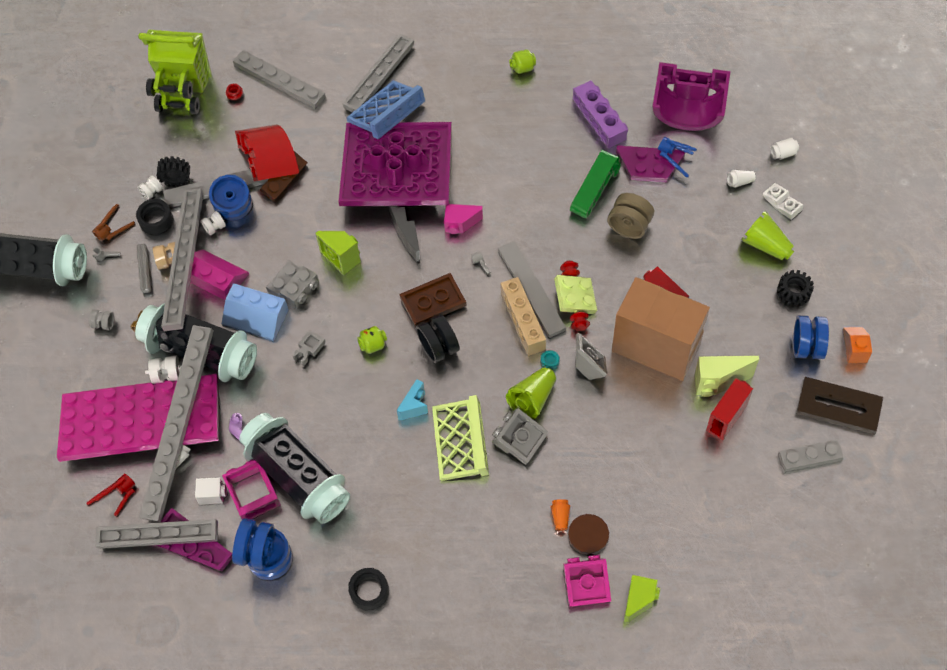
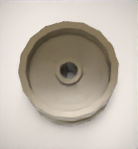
M623 193L617 197L614 208L611 209L607 217V222L618 234L627 238L638 239L645 235L655 210L649 201L633 193Z

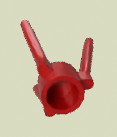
M124 473L118 480L94 496L86 504L90 505L94 501H99L114 489L120 494L125 492L126 495L114 513V516H118L128 498L135 492L132 487L136 484Z

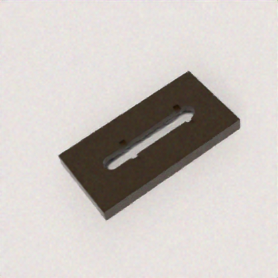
M804 377L796 414L875 435L878 428L883 396ZM820 396L866 409V413L861 414L857 411L827 405L826 403L816 401L815 397Z

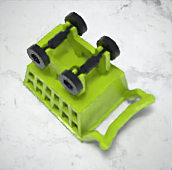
M148 30L147 33H139L138 38L142 40L144 45H148V62L156 74L155 79L148 78L146 82L147 95L155 96V111L162 112L168 106L171 108L187 107V111L197 115L200 102L199 98L194 97L192 92L203 93L212 76L203 34ZM178 91L179 95H183V98L170 96L169 92Z

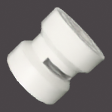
M153 175L147 178V182L137 186L147 200L152 199L155 192L159 193L163 190L161 183Z
M217 211L213 212L209 218L200 220L210 236L217 229L226 227L224 220Z

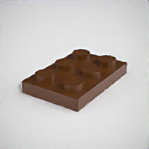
M451 273L399 294L415 327L423 322H429L432 317L438 314L446 315L467 306L466 300Z

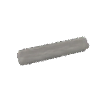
M138 244L136 248L140 290L145 294L151 292L148 250L146 244Z

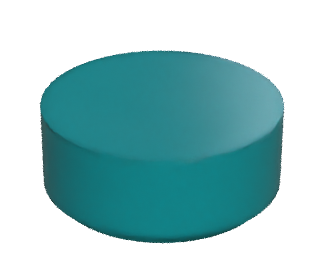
M552 350L542 353L540 358L541 366L555 370L560 363L558 353Z

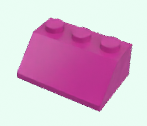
M203 249L194 252L190 283L223 300L226 299L233 283L241 285L249 275L248 271Z

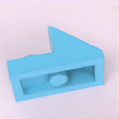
M416 379L397 409L398 419L404 420L428 413L427 405L420 402L425 395L424 383Z

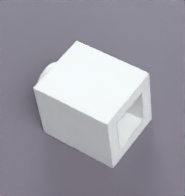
M221 478L196 479L195 499L199 505L223 504V498L227 496V486L223 484Z

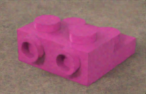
M591 555L585 561H580L579 557L568 558L567 563H563L569 607L612 602L605 558H601L600 555Z

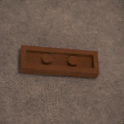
M294 151L300 172L308 162ZM298 174L270 178L260 188V191L274 202Z

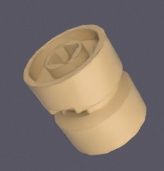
M175 242L168 243L167 247L164 245L153 247V255L158 270L169 268L170 264H172Z

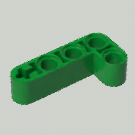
M601 150L570 206L571 212L585 219L590 216L611 177L615 178L621 167L620 157Z

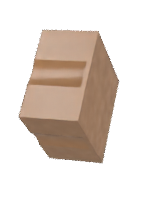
M635 277L616 314L612 352L683 381L701 345L704 333L703 327L707 321L710 307Z

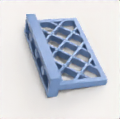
M393 80L346 117L347 122L372 132L373 137L379 139L425 102L423 89L418 85L412 88ZM388 104V106L378 108V106ZM376 114L375 116L366 117V115Z

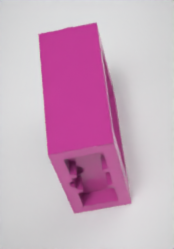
M254 459L247 461L241 467L232 468L222 475L241 519H254L281 506L265 470ZM260 472L270 494L242 507L232 485Z

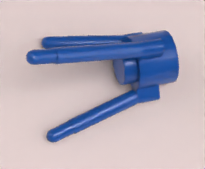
M664 137L658 146V150L661 151L660 155L688 178L689 175L668 154L672 155L675 149L693 155V151L697 149Z

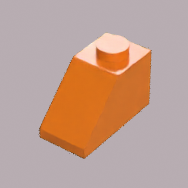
M843 327L847 362L867 363L872 354L870 335L863 327Z

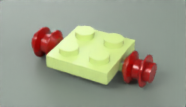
M569 260L560 266V270L563 273L554 278L561 312L574 313L570 316V321L573 322L571 325L572 329L584 331L590 326V321L586 320L589 317L588 314H595L597 312L591 278L578 277L580 275V271L577 270L579 267L578 263Z

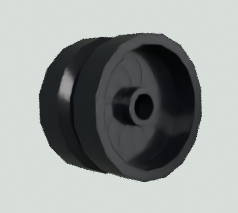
M442 314L432 317L430 324L423 322L415 327L421 345L432 362L437 363L443 360L445 353L452 355L460 350L456 335Z

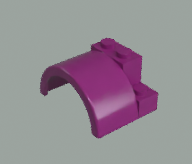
M659 62L653 100L655 116L664 124L681 130L699 131L718 125L725 116L731 71L713 69L712 73L677 69V64ZM674 84L673 91H671L667 87V85ZM709 89L716 91L715 94L708 96Z

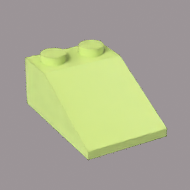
M759 356L699 357L694 374L696 395H702L703 397L717 395L727 390L735 378L740 381L752 378L759 361Z

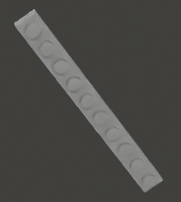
M201 188L184 190L161 325L163 331L183 329L203 200Z
M196 325L192 327L139 515L141 519L161 523L214 332L212 328Z

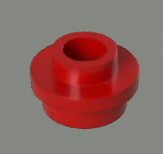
M238 84L228 85L226 89L228 99L237 100L242 97L243 90Z

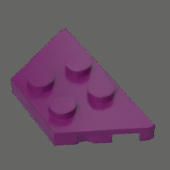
M616 146V153L620 155L630 180L667 183L672 172L676 170L666 158L660 155L661 151L658 148ZM675 149L673 154H668V156L679 164L681 159L685 157V152Z

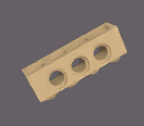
M516 277L501 282V296L527 355L530 356L545 351L546 338L519 278Z

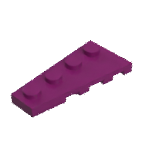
M171 507L161 520V523L189 520ZM217 541L156 545L221 572L232 559V553Z

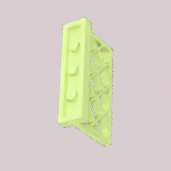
M477 395L469 396L468 400L432 406L440 480L445 481L478 474L481 476L489 475L481 404ZM467 406L468 411L463 417L456 413L460 407ZM446 410L449 412V415L443 421L438 418V411ZM453 415L460 419L455 428L447 424ZM463 423L470 426L469 431L465 435L458 431ZM445 426L452 430L446 439L440 436V432ZM455 433L462 437L457 446L449 442ZM465 441L472 444V448L467 454L460 449ZM447 444L454 449L448 457L442 454V450ZM457 452L465 456L459 464L451 460ZM470 459L474 462L475 469L465 470L462 466ZM448 463L456 467L452 473L444 474V468Z

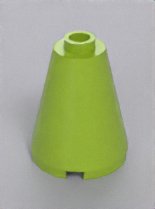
M764 211L762 213L764 218L760 216L745 233L747 238L743 236L741 240L781 261L784 258L788 260L794 253L792 250L794 245L771 216Z
M541 368L511 387L506 394V401L513 411L519 408L533 420L539 416L556 382L554 371L549 368Z

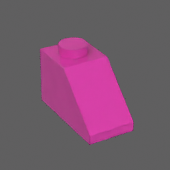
M446 205L444 218L445 232L451 234L466 232L483 219V206Z

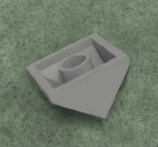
M577 333L576 368L589 380L605 377L607 375L606 357L585 337Z

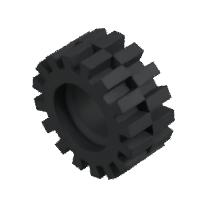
M174 156L161 158L157 166V179H160V182H164L165 185L170 184V186H173L174 184L180 186L181 184L183 186L185 183H188L190 165L184 159L180 160V157L176 159Z
M790 270V273L787 271L784 276H781L777 293H779L778 297L779 299L782 298L783 303L787 301L788 306L793 303V307H797L798 303L800 306H803L804 302H808L814 289V283L810 281V276L806 277L807 273L803 272V274H800V270L794 273V270ZM790 284H797L802 288V292H792L788 286Z

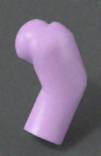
M234 413L229 420V432L238 440L242 432V415Z

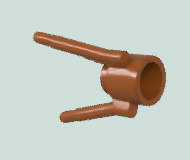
M119 204L113 206L101 223L92 230V233L102 242L105 239L110 241L114 236L135 224L132 221L110 234L111 228L106 223L119 207Z

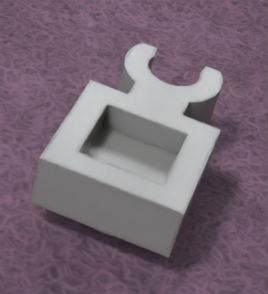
M309 330L298 344L301 349L293 353L294 360H297L299 356H303L301 364L305 365L308 362V356L312 355L315 357L326 343L325 339Z

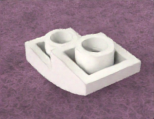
M776 183L763 192V197L790 220L803 210V204L790 197L789 191Z

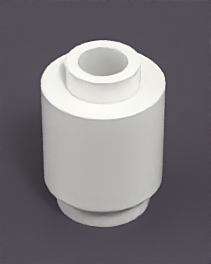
M793 138L775 142L771 146L773 158L779 160L797 155L799 150V144Z

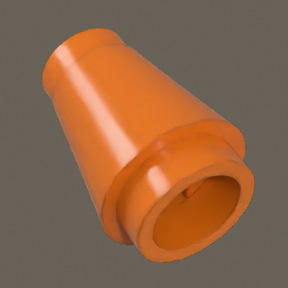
M558 499L552 501L550 508L555 530L568 529L571 507L568 500Z

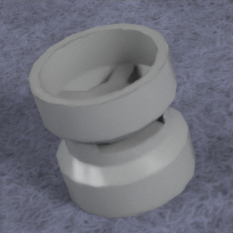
M92 310L89 317L90 327L95 329L102 327L104 330H111L114 325V313L109 311L102 313L100 310Z

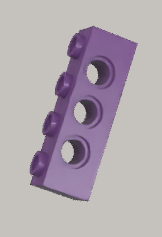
M592 80L573 88V101L608 149L627 140V125L624 122L622 123L617 111L611 108L608 99L603 97L600 88L597 85L595 86Z

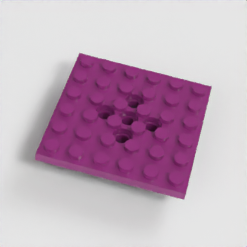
M399 122L379 139L374 138L370 131L351 123H346L339 206L449 205L452 122Z

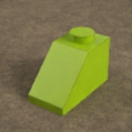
M632 575L624 622H629L653 606L654 600L659 599L660 588L656 587L657 580Z

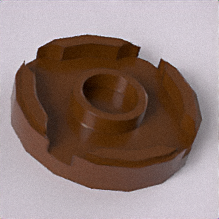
M584 514L578 516L569 526L568 538L570 545L575 551L584 555L598 554L606 547L609 540L607 524L596 515Z

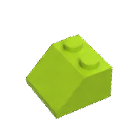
M317 231L315 233L320 253L343 275L361 262L360 251L357 245L358 241L353 235L349 236L345 231Z

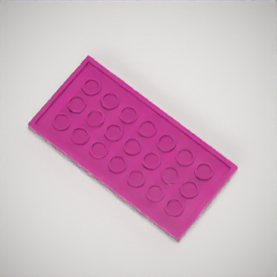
M217 374L201 376L182 445L218 441ZM165 380L163 383L156 384L150 382L62 394L57 448L58 461L158 449L177 381Z

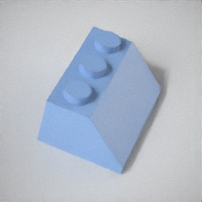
M233 283L225 299L221 324L222 326L242 330L245 333L274 341L289 309L284 298Z

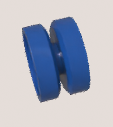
M227 174L217 178L210 186L209 198L214 211H217L222 219L236 221L249 213L252 207V198L248 186L242 178Z
M798 315L795 320L793 333L795 358H807L810 353L813 359H825L829 342L827 317L816 316L811 323L809 316Z
M243 518L234 540L233 564L246 566L250 561L252 568L264 570L268 564L273 547L274 524L261 522L257 527L255 520Z
M275 529L271 555L264 570L252 568L250 561L247 564L252 573L263 580L278 579L287 573L291 567L293 559L292 550L283 533Z

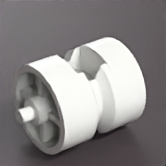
M178 356L165 357L164 360L161 358L149 359L148 370H145V374H149L152 384L163 383L165 379L168 381L178 380L181 369Z

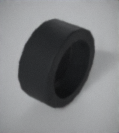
M160 199L144 201L136 211V218L141 229L151 235L165 232L173 222V215L168 204ZM161 210L165 212L164 217L156 223L144 221L146 215L151 211Z
M363 568L351 577L348 584V592L352 602L358 608L375 610L386 602L389 595V586L385 575L379 570ZM365 578H375L381 585L379 596L373 600L365 601L357 594V585Z

